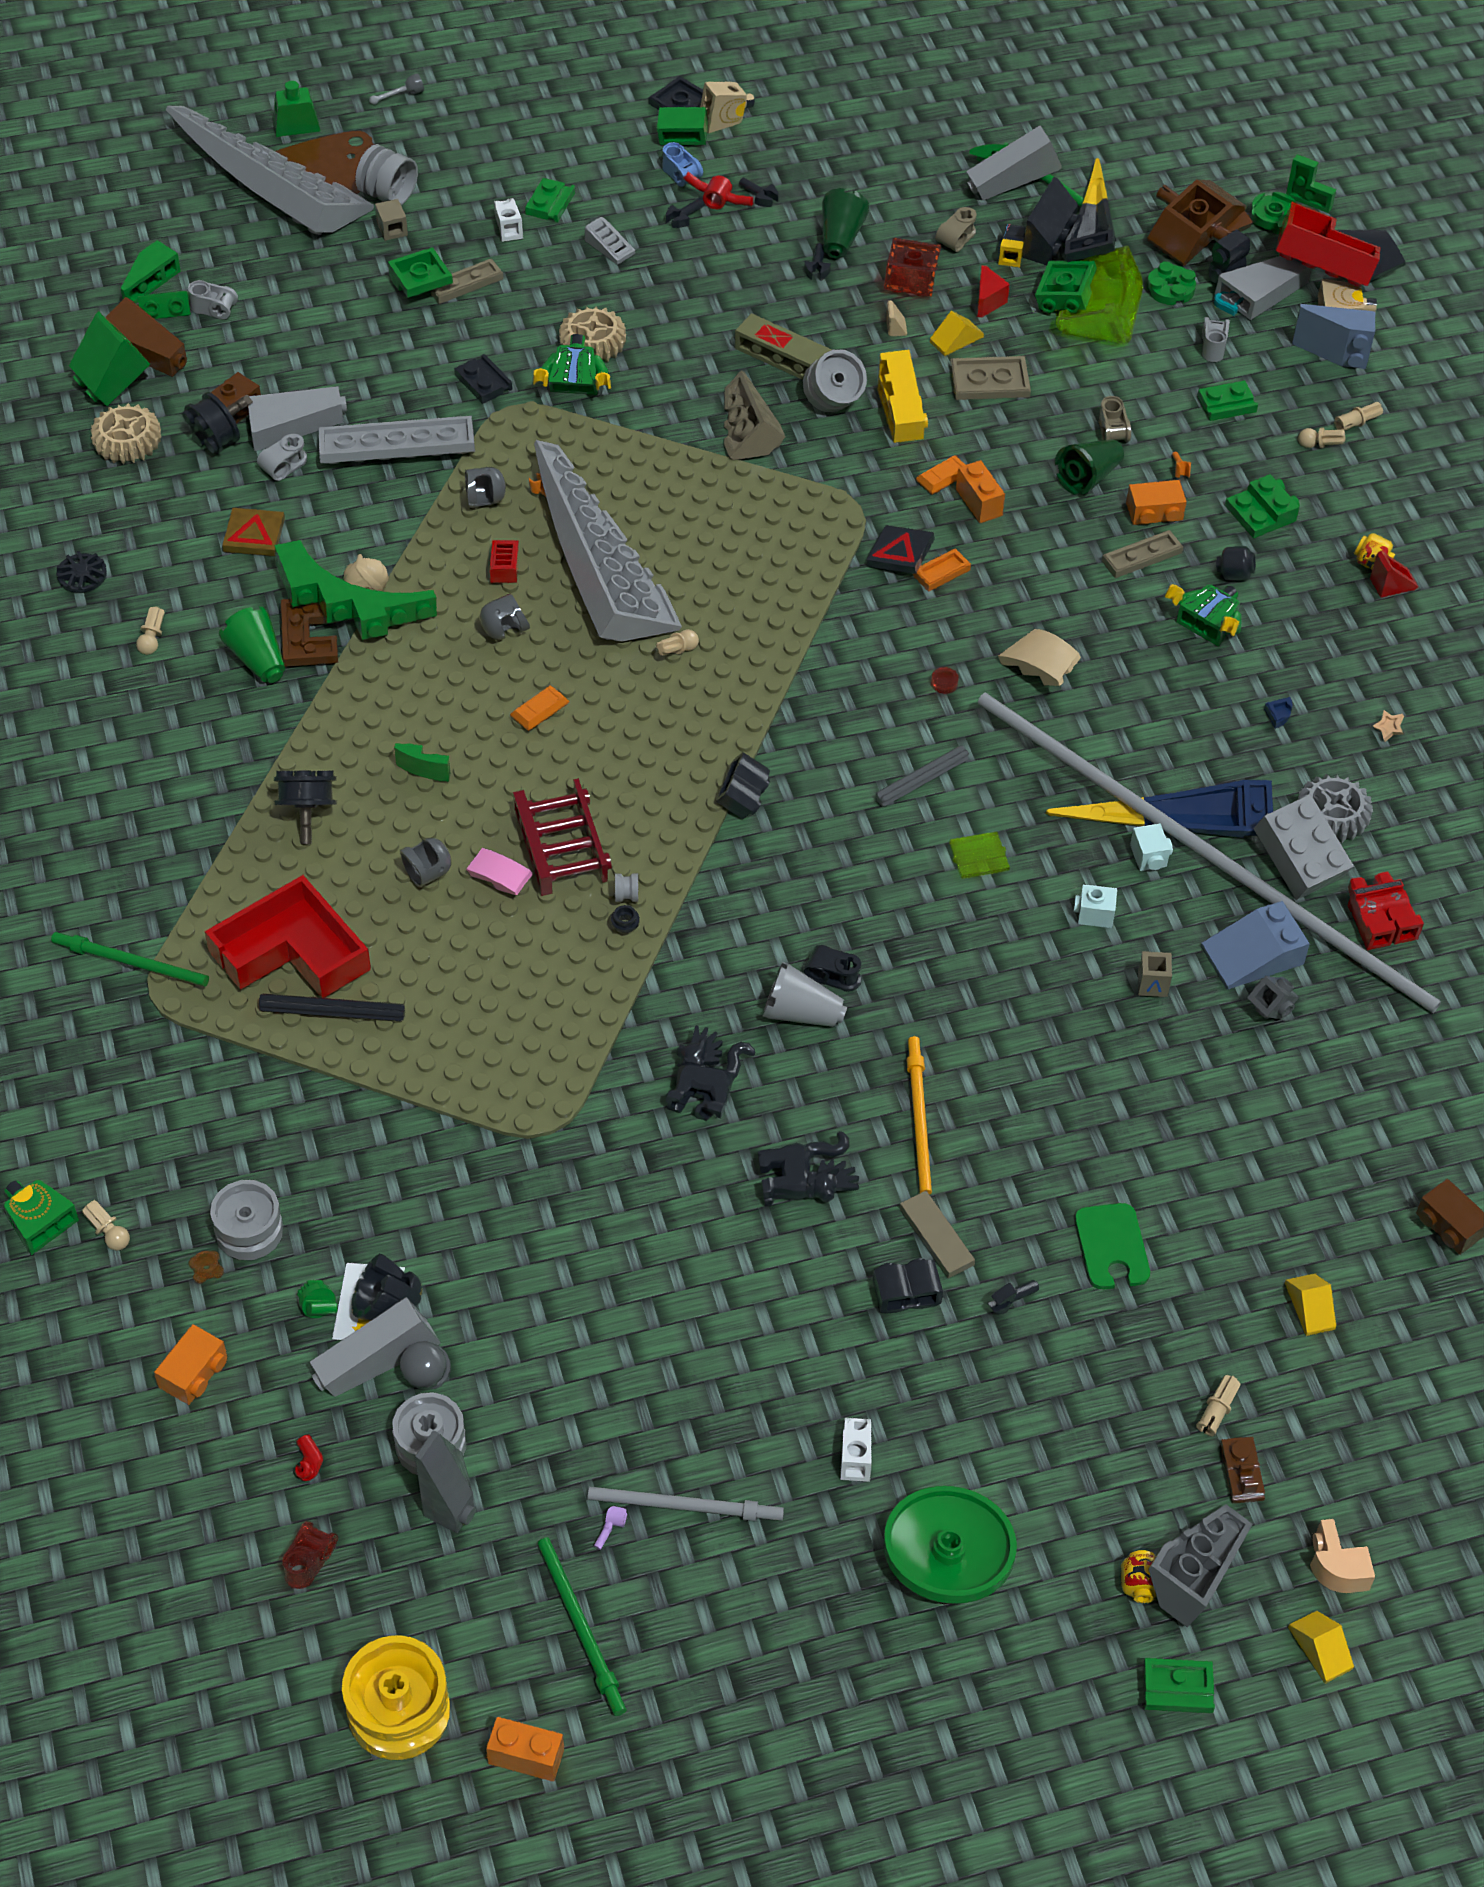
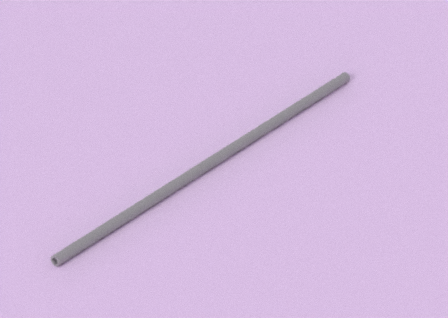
M986 692L980 696L978 700L980 706L1152 823H1161L1162 829L1271 904L1283 901L1296 921L1431 1013L1438 1009L1441 1001Z

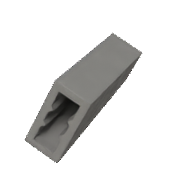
M1038 126L966 171L970 178L967 184L974 195L978 193L982 200H986L1062 169V165L1050 139L1042 127Z
M1281 256L1219 275L1215 294L1222 291L1228 292L1227 294H1222L1221 299L1232 305L1243 297L1244 300L1237 305V311L1252 320L1309 283L1312 269L1304 266L1302 261L1295 258L1287 260Z
M339 386L249 396L253 403L248 405L254 451L268 448L288 434L294 433L304 436L319 431V427H330L343 423L342 412L347 411L345 396L340 397Z
M406 1297L310 1361L316 1372L312 1375V1378L321 1391L327 1389L336 1397L400 1365L403 1352L409 1345L420 1341H428L436 1345L441 1344L427 1319Z

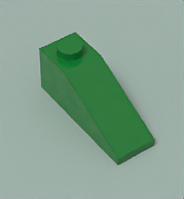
M158 240L139 252L121 287L122 299L127 297L136 304L138 302L137 296L149 295L180 273L178 253Z

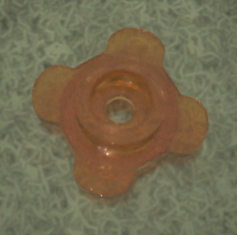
M202 1251L190 1259L189 1265L194 1269L195 1274L193 1278L195 1282L204 1283L206 1279L223 1276L224 1268L219 1265L218 1260L220 1256L218 1252Z

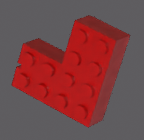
M1291 202L1279 232L1276 251L1280 252L1279 255L1287 260L1298 259L1302 261L1304 266L1311 269L1321 268L1331 277L1338 278L1341 276L1347 278L1348 282L1354 286H1368L1380 259V247L1335 230L1336 218Z
M304 875L204 931L209 953L223 969L225 968L228 976L240 990L289 961L321 998L328 996L371 970L368 948Z

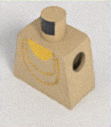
M705 82L700 107H706L708 118L707 132L712 133L740 124L743 119L744 109L754 107V96L751 93L746 94L736 82Z
M1322 279L1318 293L1319 306L1376 312L1377 299L1363 298L1362 286L1357 287L1349 282Z

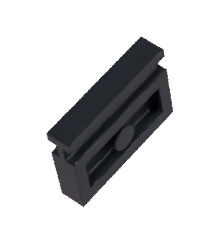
M485 354L481 355L482 358L478 360L474 358L454 368L455 376L482 404L503 395V391L507 389L509 391L513 390L512 381Z

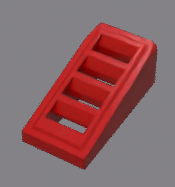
M492 540L490 583H517L519 540Z

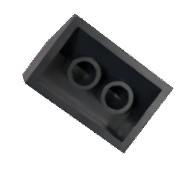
M1053 177L1029 216L1026 225L1023 258L1044 265L1059 257L1062 244L1065 243L1078 217L1077 202L1058 178Z

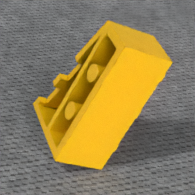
M910 350L880 353L877 391L893 442L924 439V428H928L927 414L923 413L922 399L918 391Z

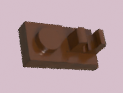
M1254 1438L1221 1439L1220 1449L1232 1504L1264 1501L1265 1490Z

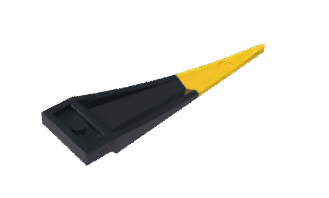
M1099 158L1095 159L1082 207L1071 232L1065 240V257L1067 262L1081 261L1088 257L1106 255L1115 251L1116 236Z

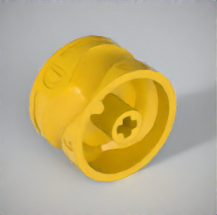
M407 1636L378 1638L359 1649L345 1669L342 1679V1694L349 1727L353 1737L367 1752L383 1759L404 1760L424 1753L441 1738L450 1717L446 1676L440 1658L424 1642Z

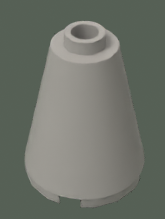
M782 962L777 972L779 974L778 978H776L772 985L762 1017L834 1027L836 1022L842 1023L847 1007L843 1006L844 999L790 964Z

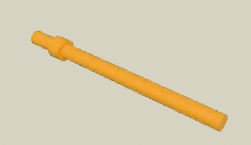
M913 1036L908 1038L909 1057L906 1059L907 1071L911 1075L920 1193L927 1191L930 1195L932 1187L922 1076L925 1064L924 1057L921 1056L920 1039Z

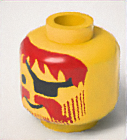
M1371 533L1368 537L1363 536L1354 552L1357 555V562L1370 570L1373 569L1376 554L1380 550L1393 559L1396 555L1391 552L1393 549L1392 542L1375 533Z
M1146 1550L1130 1553L1129 1557L1125 1558L1121 1563L1122 1590L1138 1603H1149L1154 1600V1597H1157L1148 1570L1156 1556L1153 1552Z

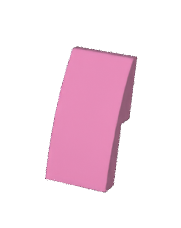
M485 848L479 851L466 869L472 877L492 882L497 890L513 895H518L532 876V872L521 864Z

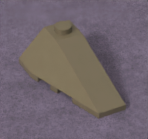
M741 370L725 387V410L728 411V419L724 421V427L728 430V436L724 438V445L732 460L769 455L781 445L786 437L776 417L746 373Z

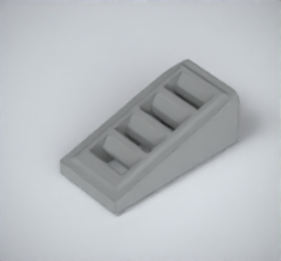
M603 217L586 225L585 241L617 265L635 254V249Z

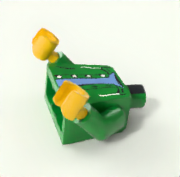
M581 334L571 335L570 345H559L557 352L552 353L541 368L534 370L533 384L542 381L543 386L547 387L549 379L550 392L598 395L600 386L606 385L608 389H611L610 375L605 363L600 356L594 354L593 347L585 346V336Z
M1171 584L1164 597L1172 599L1174 605H1180L1176 623L1218 647L1227 633L1235 636L1241 632L1242 615L1238 611L1240 602L1237 600L1238 592L1234 587L1226 586L1223 590H1220L1213 585H1206L1201 590L1198 589L1184 593L1181 587Z

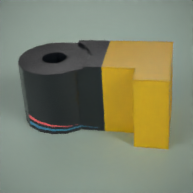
M1006 224L1000 246L998 265L1020 267L1026 226ZM1013 253L1018 257L1016 259H1008L1005 255Z

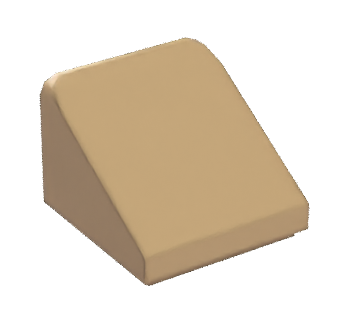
M888 301L886 314L888 335L906 336L907 329L904 316L893 301Z

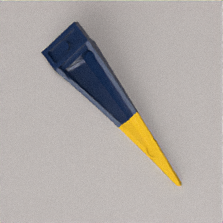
M1240 780L1142 798L1191 832L1241 838L1244 836H1258L1253 828L1265 815L1273 812L1272 780ZM1121 801L1051 808L1046 811V814L1049 816L1136 826L1154 824Z

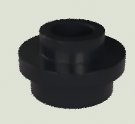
M629 905L617 907L611 915V925L618 932L629 933L639 926V914Z

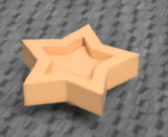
M1384 710L1382 720L1373 725V727L1382 732L1383 739L1386 742L1393 735L1404 734L1400 726L1404 715H1390Z

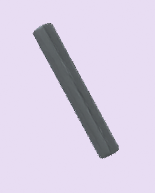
M963 746L954 748L877 791L876 801L881 806L892 803L968 760V751Z

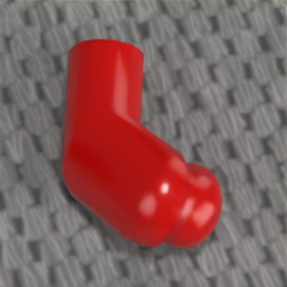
M304 1435L296 1442L304 1458L300 1461V1466L296 1465L295 1474L303 1481H310L317 1476L324 1458L311 1435Z

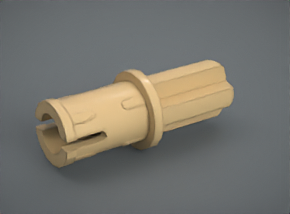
M1379 402L1363 408L1354 407L1349 413L1335 417V427L1337 430L1345 431L1354 426H1364L1366 421L1382 415L1383 408Z
M1223 1376L1214 1395L1208 1397V1406L1197 1423V1428L1201 1432L1208 1426L1205 1432L1206 1435L1215 1436L1225 1414L1230 1413V1404L1240 1388V1382L1236 1377Z

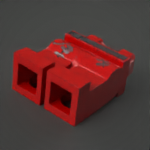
M1386 871L1374 876V885L1367 886L1365 879L1362 877L1350 880L1348 886L1350 899L1347 906L1350 912H1352L1366 950L1390 946L1392 941L1395 945L1419 939L1424 922L1420 914H1415L1409 897L1403 889L1404 885L1401 879L1393 880L1390 873ZM1409 930L1407 934H1402V931ZM1382 935L1381 939L1375 940L1376 936Z

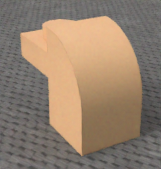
M1334 1519L1321 1520L1317 1532L1313 1534L1315 1555L1310 1565L1316 1579L1328 1589L1340 1593L1369 1591L1375 1579V1573L1368 1547L1341 1549Z

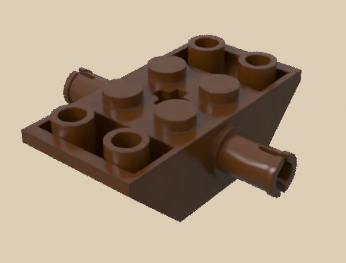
M1196 179L1180 195L1171 190L1167 185H1163L1158 190L1156 198L1162 200L1168 206L1163 210L1148 235L1147 241L1184 267L1212 240L1216 239L1219 241L1231 232L1226 227L1243 213L1247 206L1211 180Z

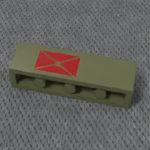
M752 313L735 330V349L802 380L809 366L823 354L832 350Z

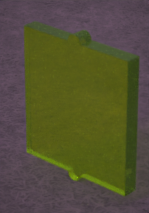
M997 831L950 839V846L954 855L953 862L957 863L962 879L1010 870L1005 855L1006 848L1002 846Z

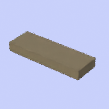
M491 258L452 273V284L430 290L429 292L438 304L502 280L503 272Z
M1168 530L1106 553L1102 557V562L1111 574L1118 578L1182 554L1183 546L1173 533Z
M927 1191L900 1203L901 1212L947 1278L975 1265V1259Z

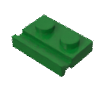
M542 178L525 207L526 215L545 220L552 218L554 222L558 223L575 194V185L567 187L563 182Z
M1245 380L1198 389L1197 397L1205 413H1208L1210 421L1257 412L1258 403L1254 402V396Z
M1145 1658V1710L1213 1713L1215 1709L1213 1662Z

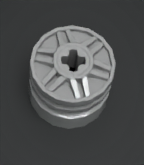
M379 144L372 145L363 154L358 164L355 176L356 186L359 191L374 198L378 197L383 202L398 199L400 204L403 205L415 188L418 166L411 158L399 153L395 154L394 151Z

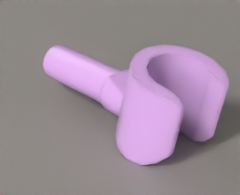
M612 1506L608 1509L605 1525L594 1544L596 1549L601 1550L612 1531L613 1525L624 1527L627 1518L625 1508Z

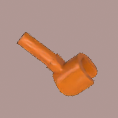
M1173 452L1172 456L1176 462L1175 477L1180 478V475L1190 477L1191 462L1183 461L1178 452Z
M536 474L537 481L528 478L531 492L534 494L541 493L546 497L541 474Z

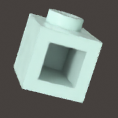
M1161 823L1133 828L1130 846L1139 870H1158L1162 867H1167L1169 855H1172L1173 848L1170 838H1166Z
M1083 884L1081 896L1075 895L1074 912L1079 913L1078 924L1112 928L1116 909L1117 888Z

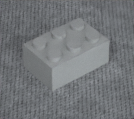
M1311 794L1265 815L1253 828L1296 900L1342 879L1354 867Z

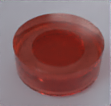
M938 668L932 673L931 686L939 693H952L958 687L959 676L951 668Z

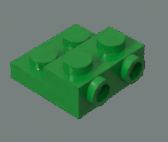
M433 247L388 261L391 280L399 291H404L407 297L419 295L453 283L452 274Z
M1049 261L1035 293L1039 309L1047 313H1052L1054 310H1066L1069 313L1086 310L1092 295L1090 284L1097 269L1095 261Z
M1269 474L1249 482L1246 491L1226 498L1225 507L1254 539L1296 522L1300 503L1295 495L1289 496L1285 491V485L1281 479L1275 480Z

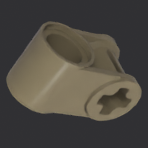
M969 207L958 209L946 222L941 224L936 233V241L955 252H959L976 234L974 226L977 216L976 211Z
M1116 396L1105 397L1101 402L1098 419L1102 440L1114 439L1130 442L1131 425L1127 418L1123 401Z

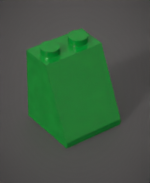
M98 311L77 348L69 367L75 372L73 376L75 381L83 388L85 386L88 387L85 392L95 402L100 399L108 406L150 363Z

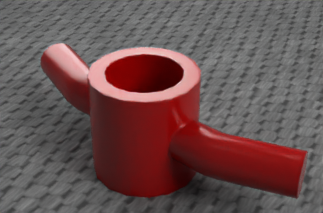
M689 171L683 177V180L695 189L704 192L703 201L711 209L718 210L723 208L726 201L735 205H753L752 196L731 193L732 184L724 176L712 177L709 184L701 181Z

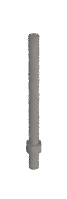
M590 1486L588 1490V1500L743 1516V1520L756 1521L757 1518L783 1521L784 1514L783 1507L758 1505V1501L745 1500V1503Z

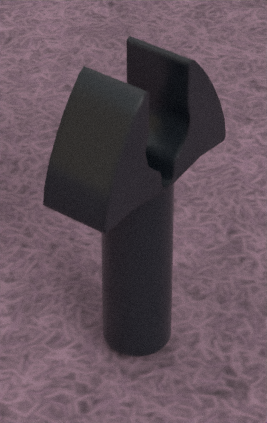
M744 177L740 179L739 186L756 195V205L772 207L773 200L778 202L779 194L773 184L762 188Z
M699 198L682 209L671 205L666 212V223L672 220V228L689 226L690 217L688 216L704 207V201Z
M821 243L815 246L813 262L804 261V271L810 280H812V274L816 269L820 272V281L825 279L831 271V263H823L824 249Z
M1031 1280L1014 1288L1011 1283H1008L991 1296L994 1300L987 1304L994 1313L1005 1314L1013 1302L1037 1292L1039 1284L1037 1281Z

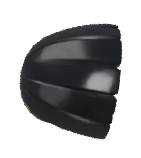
M379 1253L372 1259V1263L369 1262L365 1267V1272L361 1274L363 1278L358 1279L354 1289L356 1292L353 1293L351 1309H353L352 1313L356 1318L370 1322L406 1297L417 1308L422 1299L421 1281L413 1272L404 1273L392 1260Z

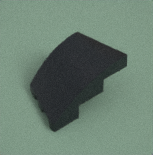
M1337 230L1380 247V259L1370 281L1406 265L1403 255L1386 230Z

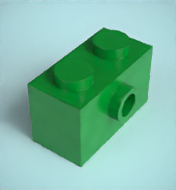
M706 107L659 108L657 132L660 145L674 142L680 145H706L708 131Z

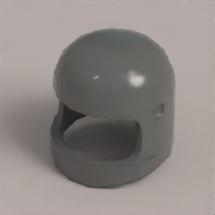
M483 467L465 470V485L470 509L483 505H493L504 498L506 485L503 474L499 469Z
M507 594L485 604L480 611L482 627L492 639H505L504 632L512 628H517L520 632L530 629L529 622L512 594Z
M426 838L412 848L404 847L400 849L401 859L406 872L418 887H422L444 876L451 867L450 853L439 839Z
M420 1341L409 1345L403 1352L400 1360V1369L403 1377L412 1386L421 1390H432L441 1387L448 1380L451 1373V1361L448 1354L439 1345L428 1341Z

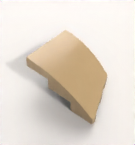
M1034 629L998 655L1002 665L1019 666L1023 675L1040 676L1044 685L1052 686L1063 684L1062 676L1070 673L1073 666L1081 658L1079 653L1063 639L1040 629Z

